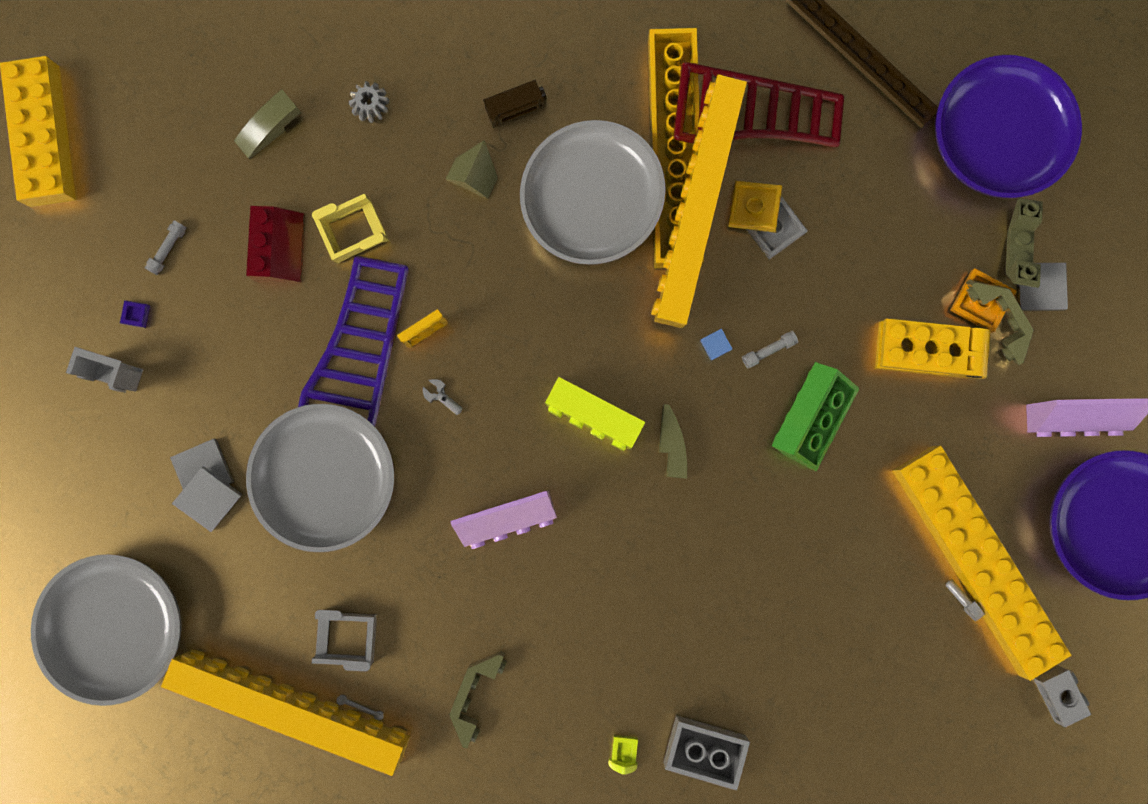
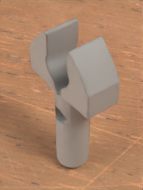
M437 379L429 380L437 387L438 394H431L423 387L424 398L430 403L434 400H439L454 414L459 415L462 412V407L445 394L444 388L446 384Z
M949 580L946 583V587L964 606L963 610L975 622L985 615L975 601H971L954 580Z

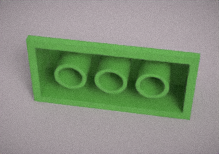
M815 362L771 446L791 459L817 471L860 388L838 369Z

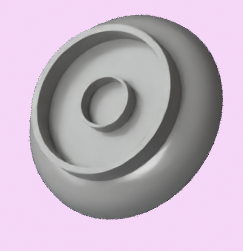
M602 120L577 122L559 129L546 138L531 155L523 172L520 186L521 211L533 237L553 255L578 264L608 263L633 252L654 230L665 201L664 173L660 161L651 146L633 130L614 122Z
M332 404L301 406L275 419L262 432L253 446L246 471L248 498L259 522L279 541L293 548L308 552L339 550L365 537L379 523L386 512L394 486L393 461L387 444L378 430L360 414Z
M119 555L90 556L62 569L48 582L40 594L31 621L32 649L44 676L56 689L66 696L91 705L121 704L133 700L150 690L167 672L171 659L176 656L181 638L180 610L169 585L149 566L132 558Z

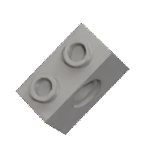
M1057 666L1034 678L1055 723L1067 727L1091 715L1087 707L1089 702L1086 696L1079 691L1076 685L1078 684L1077 677L1071 670ZM1066 690L1067 696L1064 700H1061V694Z

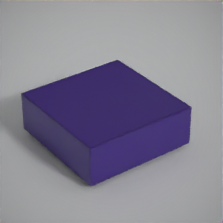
M124 300L120 324L146 328L150 305Z

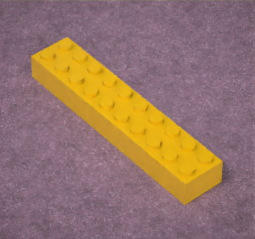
M697 28L649 29L651 148L660 161L665 179L663 210L653 230L654 268H663L666 253L668 250L672 251L673 245L669 244V240L674 226H678V221H674L680 202H684V198L680 196L686 178H690V174H686L689 160L692 154H696V151L692 150V143L674 139V127L681 65L683 62L698 64ZM690 73L684 132L697 134L699 120L698 74Z
M717 75L715 82L710 81L704 103L708 104V106H704L698 123V127H701L702 130H698L692 147L696 154H692L686 174H690V178H686L680 197L684 198V202H680L674 221H678V226H674L669 240V244L673 245L672 251L668 250L663 264V268L667 269L666 275L662 274L657 291L661 292L660 299L656 298L651 315H655L654 322L683 328L687 325L747 84L746 81Z
M931 446L892 470L970 598L984 612L983 619L1017 674L1031 681L1072 656L942 446Z
M191 650L171 659L161 685L164 689L390 776L394 775L402 761L411 736L406 735V731L401 728H388L383 726L384 723L373 718L367 720L362 718L359 712L341 710L337 704L330 701H325V703L318 701L316 696L310 693L300 694L295 692L294 688L289 685L280 684L279 686L271 683L272 680L268 677L250 675L249 670L245 668H232L227 666L226 661L217 658L213 660L204 657L205 654L198 650Z

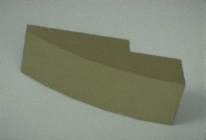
M281 89L257 111L234 141L244 154L251 159L286 131L283 127L295 119L301 112Z
M664 404L662 407L659 453H668L666 477L687 479V455L682 431L670 405Z

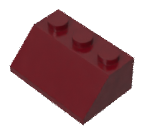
M250 206L247 277L254 281L301 283L304 213L274 206Z

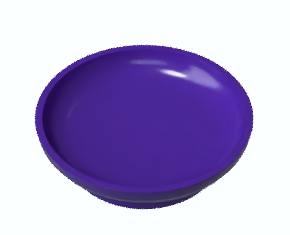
M998 55L969 65L950 82L937 109L935 135L939 152L946 166L958 180L984 195L997 198H1019L1043 191L1057 182L1067 172L1079 150L1082 136V120L1074 94L1066 82L1051 68L1023 56Z
M1137 451L1107 452L1097 455L1077 466L1059 486L1050 512L1052 543L1065 569L1085 587L1108 598L1118 600L1148 598V454Z

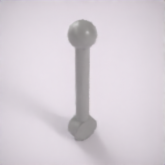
M345 695L337 697L339 705L346 704L374 716L376 720L383 719L384 715L381 711L375 712L347 700Z

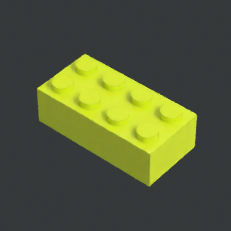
M558 377L545 402L546 406L549 407L548 412L561 418L562 414L569 417V423L582 429L583 425L592 429L590 434L601 440L604 437L613 440L611 445L622 451L633 447L645 424L639 418Z

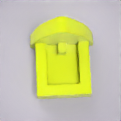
M614 735L612 757L608 762V765L614 771L625 775L637 769L638 737Z

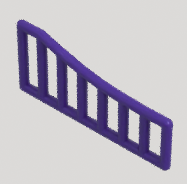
M362 256L354 258L347 291L336 327L319 363L301 391L298 407L308 405L309 399L365 409L369 410L367 420L374 427L376 426L408 276V266ZM362 266L398 273L396 287L359 280ZM361 289L393 296L391 309L353 302L356 290ZM350 312L388 318L386 332L347 325ZM343 333L384 341L381 355L337 346ZM333 355L379 364L376 378L328 369L326 367ZM320 377L374 387L371 401L313 389Z

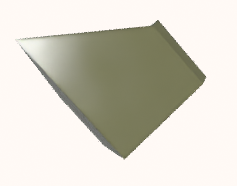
M484 140L455 158L446 180L488 199L498 177Z

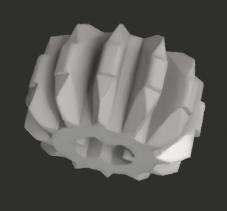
M365 81L363 88L356 84L358 91L350 92V96L353 99L349 101L350 107L353 108L352 113L354 116L359 115L361 121H365L368 118L370 123H373L375 116L382 120L380 112L388 113V108L385 105L389 104L388 97H385V89H379L377 83L370 87L367 81ZM370 99L372 103L368 105L366 101Z

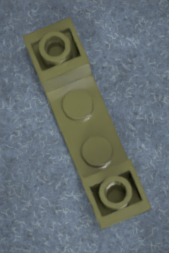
M1023 198L1017 200L1007 232L1005 272L1014 284L1036 288L1040 286L1041 264L1033 263L1034 231L1042 223V201Z
M970 279L966 281L969 287L966 291L973 302L977 301L985 305L997 298L995 301L1003 312L1006 311L1010 318L1007 321L1015 333L1001 341L1005 347L1002 349V352L1009 362L1012 360L1018 365L1024 363L1034 329L1011 290L1004 286Z
M502 651L469 665L449 715L464 748H468L470 742L475 743L480 731L479 728H476L479 720L461 713L467 712L471 699L467 698L470 689H476L480 676L476 675L477 673L494 680L497 673L502 675L507 663L506 660H503L505 653Z

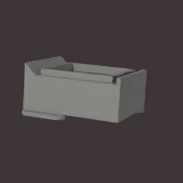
M74 347L66 373L76 375L78 378L94 381L96 379L108 383L111 390L126 393V390L136 392L143 369L121 363L117 359Z
M317 610L315 612V619H318L316 655L312 658V663L343 665V668L347 671H368L374 663L377 614L341 613L337 610ZM330 620L367 622L365 656L327 654Z

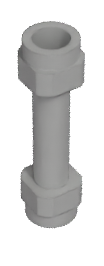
M174 220L167 228L170 231L154 258L148 259L145 269L158 275L164 268L162 262L177 238L183 237L187 227Z
M793 331L782 335L780 340L757 352L751 351L742 356L743 363L749 369L759 364V361L785 347L788 349L799 343L798 338Z

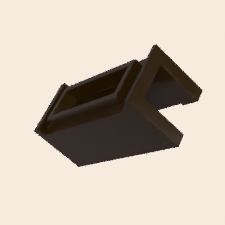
M535 79L483 99L492 127L495 128L499 122L503 124L537 111L539 107L545 109L544 100L547 99L543 86L538 87Z

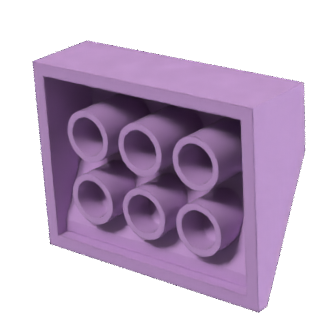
M1148 398L1052 400L1027 404V433H1036L1037 437H1052V432H1060V437H1074L1076 432H1084V436H1100V432H1108V436H1124V431L1134 430L1147 416Z
M547 490L450 522L464 547L470 545L471 549L484 546V541L491 538L494 539V542L508 538L507 533L516 531L517 535L531 531L530 526L539 524L540 528L554 524L553 519L557 518L550 492Z

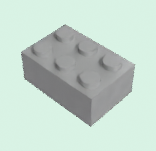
M676 715L663 761L665 770L737 790L750 741L746 735Z

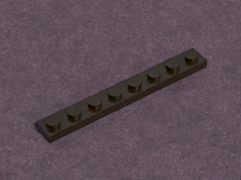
M787 0V3L920 128L937 113L938 107L824 0Z

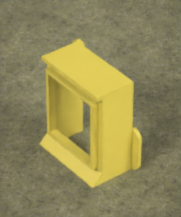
M362 194L339 206L330 203L312 213V217L331 259L337 264L378 244L389 241L373 203L366 194ZM363 209L374 235L341 251L330 224Z

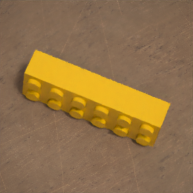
M47 56L0 63L16 200L29 207L76 200L59 65Z

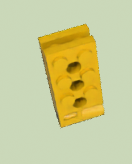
M886 318L884 321L879 322L875 369L960 378H987L991 330ZM902 341L906 343L907 351L902 349ZM926 344L930 347V354L925 349ZM950 347L954 350L953 356L950 354Z

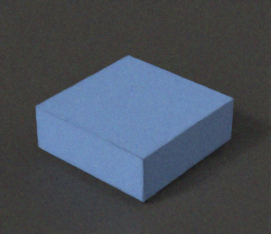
M722 328L700 340L711 361L732 350Z

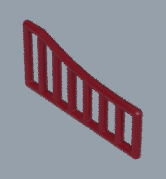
M691 62L682 63L674 127L675 140L693 144L695 136H697V134L684 132L690 73L703 75L699 119L704 106H708V104L704 103V99L713 77L717 78V75H722L747 82L743 130H736L734 132L733 140L770 138L813 143L833 148L839 147L845 100L843 94ZM757 86L770 89L766 129H753ZM779 91L792 93L788 130L775 129ZM801 95L813 98L810 133L797 132ZM823 100L835 102L831 137L819 135Z

